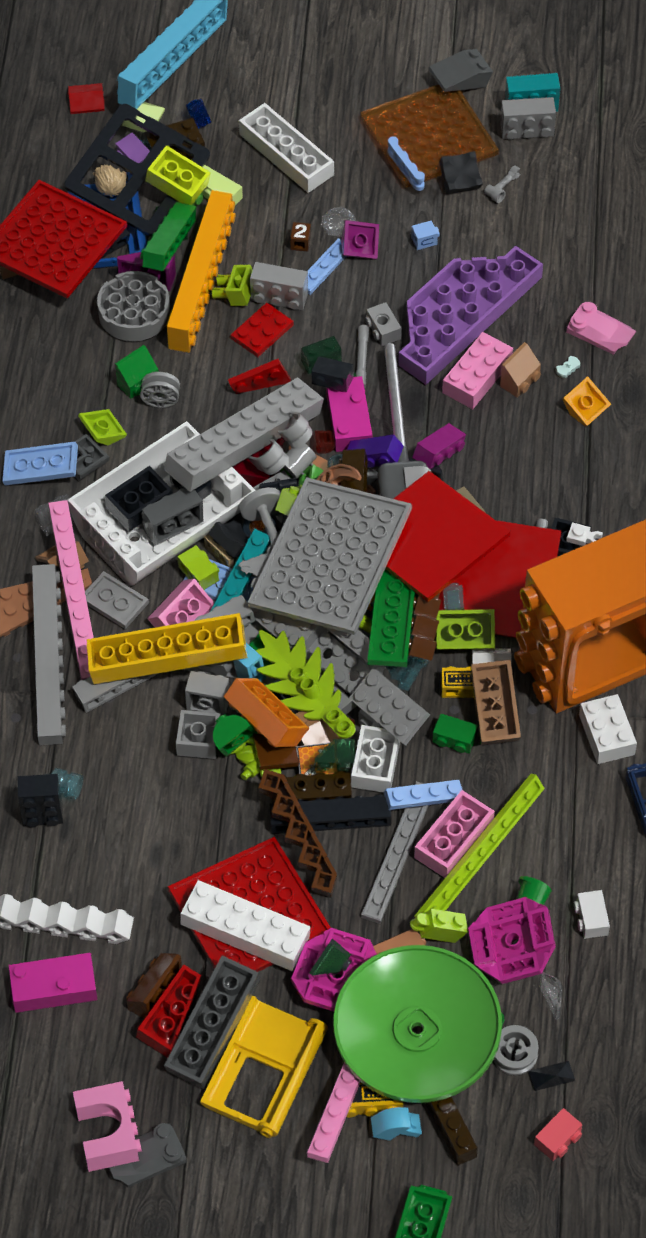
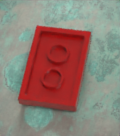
M265 303L231 334V339L258 358L294 325V321L270 304Z

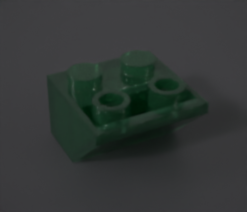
M334 739L314 759L312 768H317L319 772H327L329 768L348 772V769H352L355 763V739Z

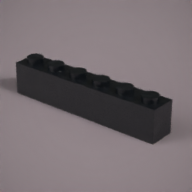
M375 795L373 797L356 796L345 799L338 797L330 800L316 799L314 801L298 800L314 831L391 826V810L388 808L384 795ZM275 803L270 804L271 833H286L289 823L272 818V810Z

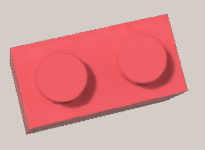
M563 1108L535 1136L534 1145L552 1161L557 1157L561 1158L567 1152L568 1146L572 1142L576 1143L582 1136V1123Z

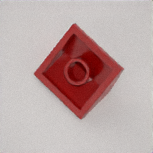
M102 83L68 86L71 114L105 111Z

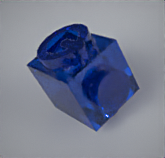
M202 99L192 100L186 105L190 117L194 119L198 128L212 123Z

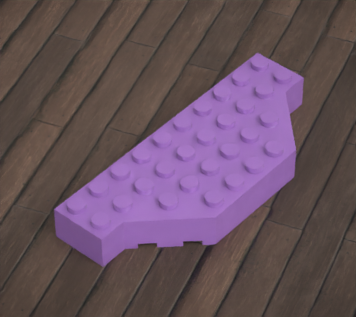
M517 246L511 249L505 256H497V259H486V257L472 258V260L453 259L407 300L409 343L399 352L398 366L425 385L429 383L542 278L543 264Z

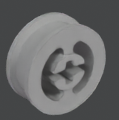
M511 1025L504 1027L501 1032L498 1051L493 1061L497 1068L506 1074L522 1075L527 1073L534 1067L538 1058L537 1038L529 1029L523 1026ZM517 1039L519 1043L515 1053V1061H511L512 1051L515 1048V1040Z

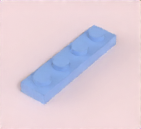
M459 780L387 788L384 791L389 810L452 802L460 793L462 787Z

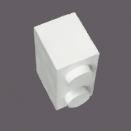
M602 890L578 893L577 901H574V909L576 914L579 913L578 928L580 932L583 931L584 939L608 936L610 925Z

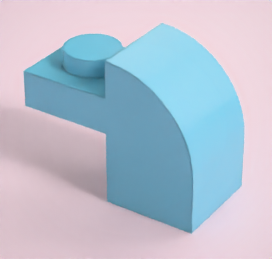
M390 1108L371 1117L374 1138L390 1141L400 1134L418 1137L422 1134L419 1114L409 1113L408 1108Z

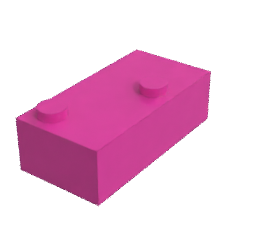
M353 377L347 392L326 388L335 451L347 450L350 441L372 438L363 377Z
M91 953L9 965L15 1013L97 1000Z

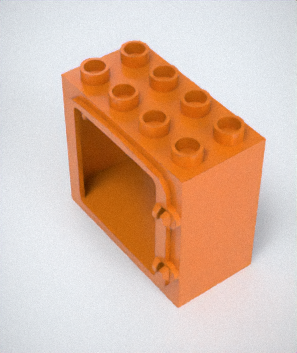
M646 520L527 570L525 587L520 589V596L524 606L523 609L518 611L522 628L516 632L520 649L514 653V657L519 670L523 674L530 672L535 679L533 689L540 703L549 702L557 714L646 675Z

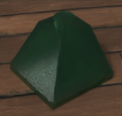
M331 939L307 975V978L314 979L339 974L341 969L346 971L352 962L349 960L351 954L338 942Z

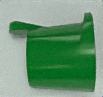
M521 876L518 879L521 886L516 899L527 897L544 905L552 890L546 883L538 879Z

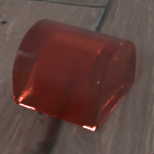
M314 430L316 451L321 454L331 452L335 447L333 431Z

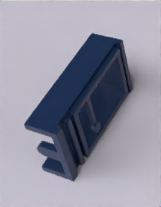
M646 763L641 765L633 764L627 767L625 778L646 836V807L644 804L646 799L643 800L636 778L646 776Z

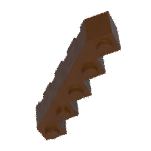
M415 593L409 655L430 661L433 659L437 644L434 638L439 623L436 618L441 600L438 599L440 593L429 602Z
M264 769L259 785V793L276 798L272 810V818L289 823L285 835L286 843L303 847L298 865L300 868L316 872L312 884V892L332 897L337 881V873L329 861L325 850L314 833L285 776Z

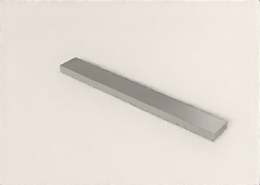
M429 805L405 808L361 918L381 924Z

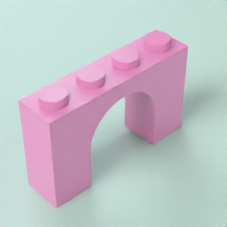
M123 1081L74 1091L73 1095L78 1121L109 1116L121 1123L118 1130L112 1135L83 1142L88 1171L139 1161L138 1152H142L140 1140H135L134 1135H138L136 1122L131 1123V1119L134 1118L132 1105L128 1106L127 1104L131 1099L129 1089L124 1090Z

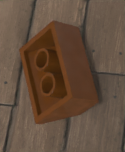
M161 953L157 959H153L149 966V971L146 975L143 974L140 977L138 986L135 990H131L126 998L129 1011L143 1019L146 1018L181 969L182 962L179 954Z

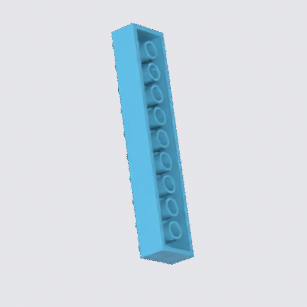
M194 0L192 5L188 9L186 8L161 35L157 36L156 40L151 45L149 44L145 51L140 53L123 72L119 73L117 77L118 103L128 104L137 109L227 20L228 0Z

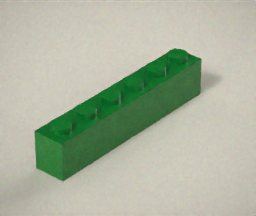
M176 202L173 208L169 209L168 215L164 217L162 224H159L158 230L153 233L152 239L148 240L146 248L142 249L141 259L143 260V267L164 271L196 222V206Z

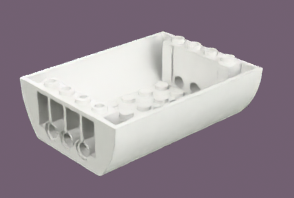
M187 421L68 499L71 515L82 538L128 586L136 584L204 538L216 522L224 524L241 513L239 510L241 501L251 492L256 491L231 467L211 479V494L203 499L204 522L154 546L143 530V523L130 532L127 531L106 508L105 495L149 465L173 489V493L177 492L178 489L170 483V475L164 470L167 453L200 435ZM132 537L140 538L136 542L130 540Z

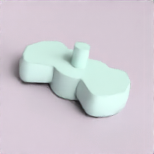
M570 356L563 365L556 366L557 375L561 378H567L571 372L580 368V361L578 358Z

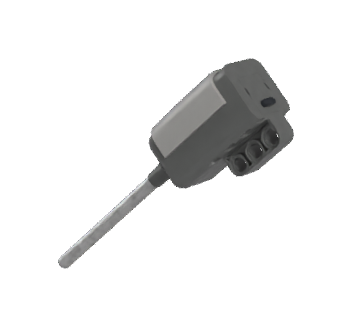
M387 343L384 350L393 435L396 436L404 447L398 462L382 464L378 468L377 475L378 495L394 499L425 473L431 472V470L423 461H409L405 442L396 350L394 344Z

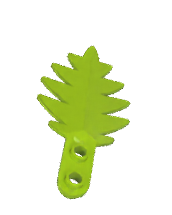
M259 630L260 638L265 648L258 649L256 652L263 659L274 664L260 667L257 671L265 676L282 680L265 686L272 692L294 696L281 701L290 709L309 712L304 714L306 719H322L338 737L342 739L351 737L355 733L356 727L338 707L341 700V691L338 689L333 695L334 666L332 663L328 665L320 678V648L317 647L306 663V644L303 636L299 638L292 651H290L285 631H282L278 638L275 639L269 633Z

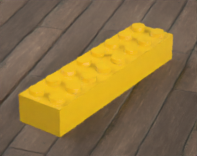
M240 613L86 639L89 673L93 684L247 658L244 625Z

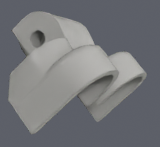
M290 411L296 422L284 431L279 430L278 433L285 441H288L291 449L285 453L274 439H270L269 441L272 443V446L264 455L258 458L252 456L247 458L257 469L268 475H273L284 468L292 478L297 479L300 475H304L303 472L309 465H313L312 462L317 456L305 444L313 434L308 421L299 412Z

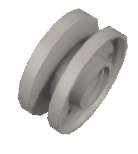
M166 372L146 374L142 380L140 396L146 404L153 407L166 408L173 406L178 402L180 382L174 375Z

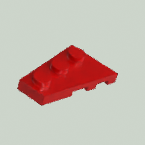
M275 359L228 379L233 391L239 394L291 382V378L280 360Z

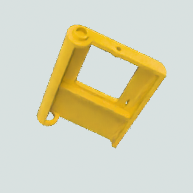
M252 996L200 1103L209 1110L259 1131L267 1138L277 1136L328 1030V1026L315 1018L309 1019L308 1022L267 1005L259 1001L255 996ZM247 1058L283 1072V1077L262 1120L253 1119L224 1105Z

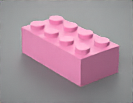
M482 332L443 379L442 393L474 409L501 376L502 364L513 354V348Z
M461 790L417 843L414 858L446 878L494 819V810Z

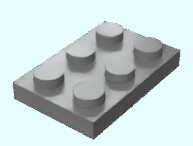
M104 571L85 591L89 607L124 629L149 604L148 598Z

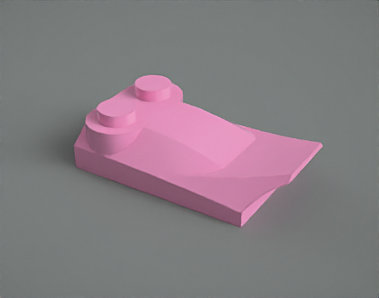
M584 302L579 306L572 316L566 331L613 355L617 349L626 346L636 333L630 326L597 310L596 305L591 302Z

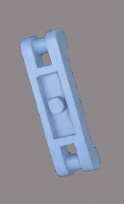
M390 137L388 139V154L414 189L417 191L423 190L425 174L418 171L416 164L410 161L406 151H403L398 145V138Z

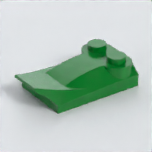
M411 1185L396 1238H441L453 1196L447 1195V1192L429 1186L421 1185L416 1187Z

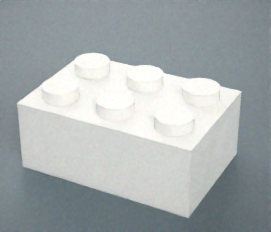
M618 694L580 704L579 716L597 764L635 755L637 742Z
M361 725L351 774L352 788L384 792L385 789L392 787L400 741L385 728Z

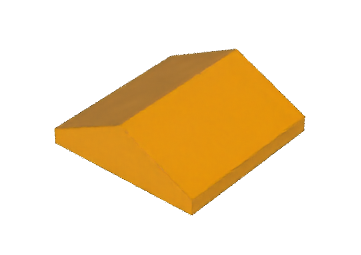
M586 377L562 399L570 416L585 427L611 405L589 377Z

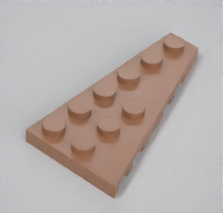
M88 568L81 570L85 591L92 584ZM60 575V583H57V588L61 589V599H58V605H62V602L66 601L62 576ZM33 581L0 589V637H6L11 634L12 630L34 621Z

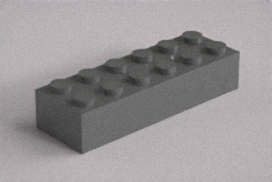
M221 956L164 1065L168 1073L205 1089L261 980L259 972L225 956Z

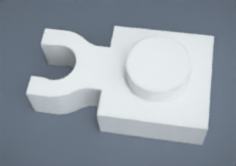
M572 522L567 542L584 546L586 543L596 541L595 538L601 539L603 533L599 531L590 532L591 527Z

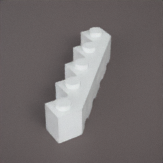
M8 894L0 896V927L2 929L11 930L12 926L21 927L23 932L38 934L40 930L51 931L53 936L68 937V934L79 935L80 939L90 941L103 938L108 939V943L113 944L130 939L134 917L121 909L105 914L98 910L97 907L91 905L76 910L66 902H59L48 906L37 898L19 902Z

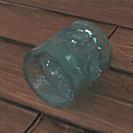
M56 767L52 774H58L61 794L64 793L65 797L76 800L83 786V775L73 772L68 774L67 770Z

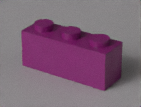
M448 423L418 442L413 458L426 463L429 469L440 465L443 460L450 458L454 453L460 452L464 448L466 434Z

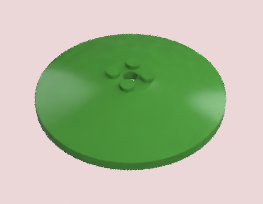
M401 946L371 957L360 965L347 979L335 1005V1041L347 1068L361 1083L371 1090L399 1101L412 1103L433 1102L446 1099L464 1091L474 1084L489 1068L498 1051L501 1040V1008L497 995L488 979L465 958L434 946ZM420 1026L423 1028V1032L415 1034L412 1028Z

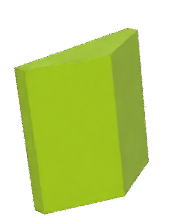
M109 409L79 413L78 415L96 442L109 446L127 436V433Z

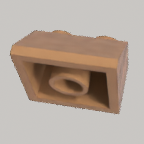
M524 342L502 364L500 387L517 398L522 393H525L529 386L536 382L541 375V364L527 343Z

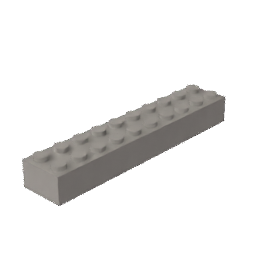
M297 377L167 453L164 470L191 492L271 444L270 439L276 441L281 438L278 431H284L296 422L290 411L299 412L307 421L318 416L324 398Z

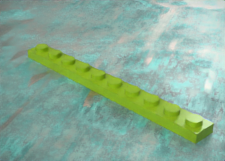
M530 774L415 914V918L418 914H425L430 909L446 911L545 789L536 774Z

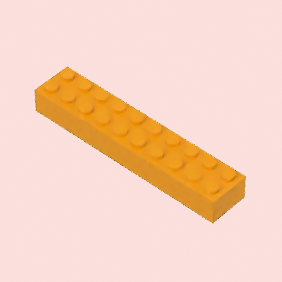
M211 191L167 325L169 349L190 353L191 347L195 346V334L200 331V319L204 318L205 315L204 306L209 303V291H212L214 287L213 278L218 275V263L221 264L223 258L222 250L226 249V238L231 234L230 225L235 222L236 213H233L235 201H233L231 193Z

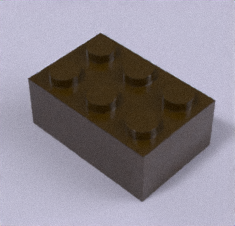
M193 118L166 125L186 136L189 140L205 147V142ZM148 131L144 132L145 146L151 151L159 138ZM186 142L182 144L183 146L189 149L192 148V146ZM169 146L186 158L193 160L191 155L174 146Z

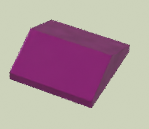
M345 220L341 237L342 255L377 260L379 224Z

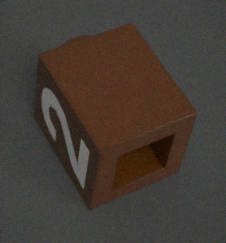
M293 222L291 250L308 252L311 224Z

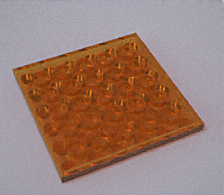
M438 84L361 112L362 120L405 188L412 185L388 154V139L390 137L398 138V145L403 151H406L410 161L416 164L418 171L425 174L424 181L442 175L439 160L443 156H455L475 151L477 162L499 154L498 147L460 90L444 92Z

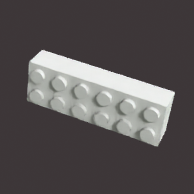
M266 103L239 120V134L306 192H311L334 176V161Z
M199 880L181 912V925L291 971L294 970L304 944L309 940L310 926Z

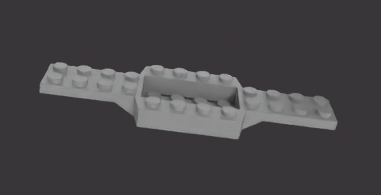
M250 607L255 620L275 637L278 638L280 633L285 631L291 650L299 638L303 636L306 644V659H310L317 647L320 648L321 670L325 672L328 665L332 663L334 666V681L351 694L348 697L341 691V700L338 707L345 715L356 706H359L404 745L408 744L430 716L426 710L383 675L386 666L371 665L373 668H370L329 634L330 631L368 663L370 638L359 629L353 635ZM326 649L332 650V656L329 659H325L323 656ZM353 671H358V679L351 681L350 674ZM334 685L333 695H334L335 692L339 689V688H338L337 686H335V685Z

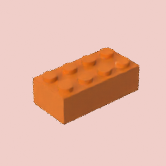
M236 678L224 695L228 704L233 709L238 710L242 714L241 717L250 722L256 732L264 735L268 739L267 742L273 747L297 746L309 729L302 720L257 678Z

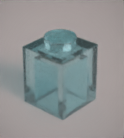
M451 583L443 590L445 610H464L463 586L458 583Z

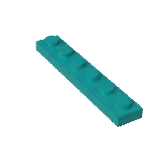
M254 528L212 609L222 606L230 599L243 594L253 574L250 572L246 574L241 571L242 568L239 566V563L264 554L271 542L269 535Z

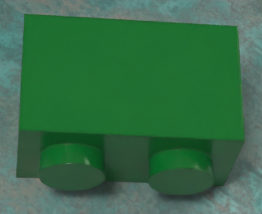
M440 714L433 731V743L441 747L455 749L460 753L470 754L477 736L478 725Z

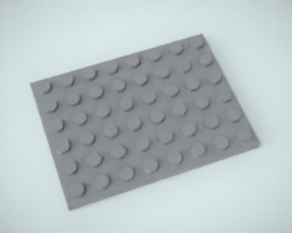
M306 477L247 602L248 606L355 635L409 517L412 504Z

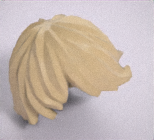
M100 165L93 173L96 188L104 196H117L126 185V172H121L119 168L115 169L112 165Z

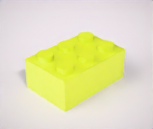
M166 145L147 169L145 181L177 201L192 205L208 185L211 172Z

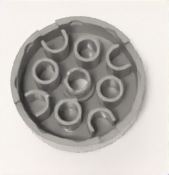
M129 271L115 275L116 278L103 284L97 297L99 320L102 327L113 337L125 341H143L157 335L167 325L170 318L169 293L166 286L159 282L157 277L145 272Z

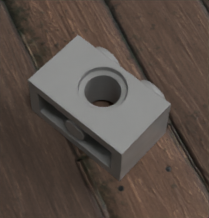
M386 302L367 309L366 325L371 327L374 339L378 340L381 346L401 339L402 328Z

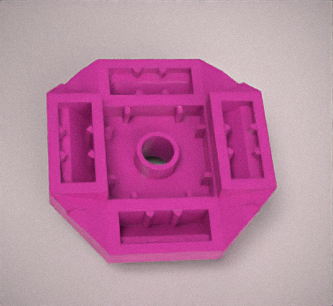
M527 897L487 907L468 928L475 966L501 984L542 974L556 947L548 908ZM519 939L516 944L512 945V942L514 940Z
M330 928L304 944L291 982L305 1003L334 1012L338 996L347 979L360 965L377 954L371 940ZM336 974H339V975H341L342 977H341V978H334L333 976L336 975Z

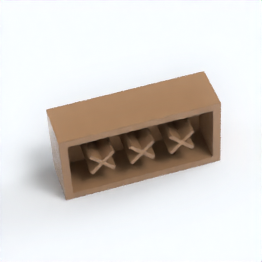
M511 660L471 664L470 670L480 745L519 741L521 734Z

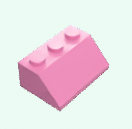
M195 579L183 580L147 619L154 627L194 621L198 616L209 613L214 602Z

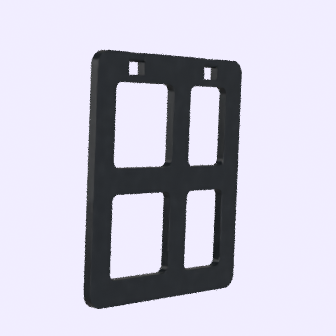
M121 104L67 177L64 187L69 192L94 206L127 221L128 225L142 233L153 236V233L158 230L159 224H162L164 217L168 215L169 209L173 208L175 203L179 201L167 194L150 220H146L128 210L126 207L143 183H148L145 181L147 169L166 145L168 147L174 146L193 157L192 161L201 167L210 158V151L152 117L146 116L136 108L128 104ZM137 116H139V117L145 119L146 121H145L144 123H142L141 121L137 120L136 118H137ZM124 121H130L159 138L142 163H137L108 146V143ZM184 142H186V143H188L189 145H191L192 148L189 149V148L183 146L182 144H183ZM99 157L106 159L133 175L115 200H110L81 183V180Z

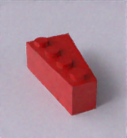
M183 965L137 1029L136 1038L168 1058L184 1027L200 984L201 975Z

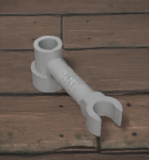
M514 165L495 186L489 184L485 188L484 193L490 196L493 201L497 203L502 202L506 194L502 188L511 180L517 179L521 175L518 173L520 168Z

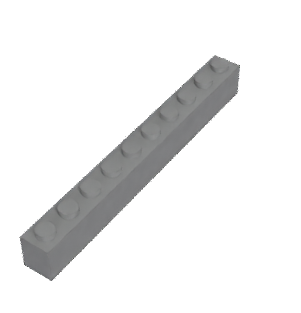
M55 564L32 566L38 741L39 745L63 744V736H66V725H62V719H65L66 716L65 707H61V702L65 701L64 690H61V684H64V673H60V667H64L63 655H60L59 650H63L62 638H59V633H62V621L58 622V616H62L61 605H58V599H61V589L57 588V583H60V571H56Z
M240 595L230 599L222 606L215 607L211 612L198 616L194 621L240 613L245 627L253 623L255 618L252 609L248 606L244 597ZM157 674L93 684L92 678L89 677L85 680H80L72 687L75 696L87 713Z

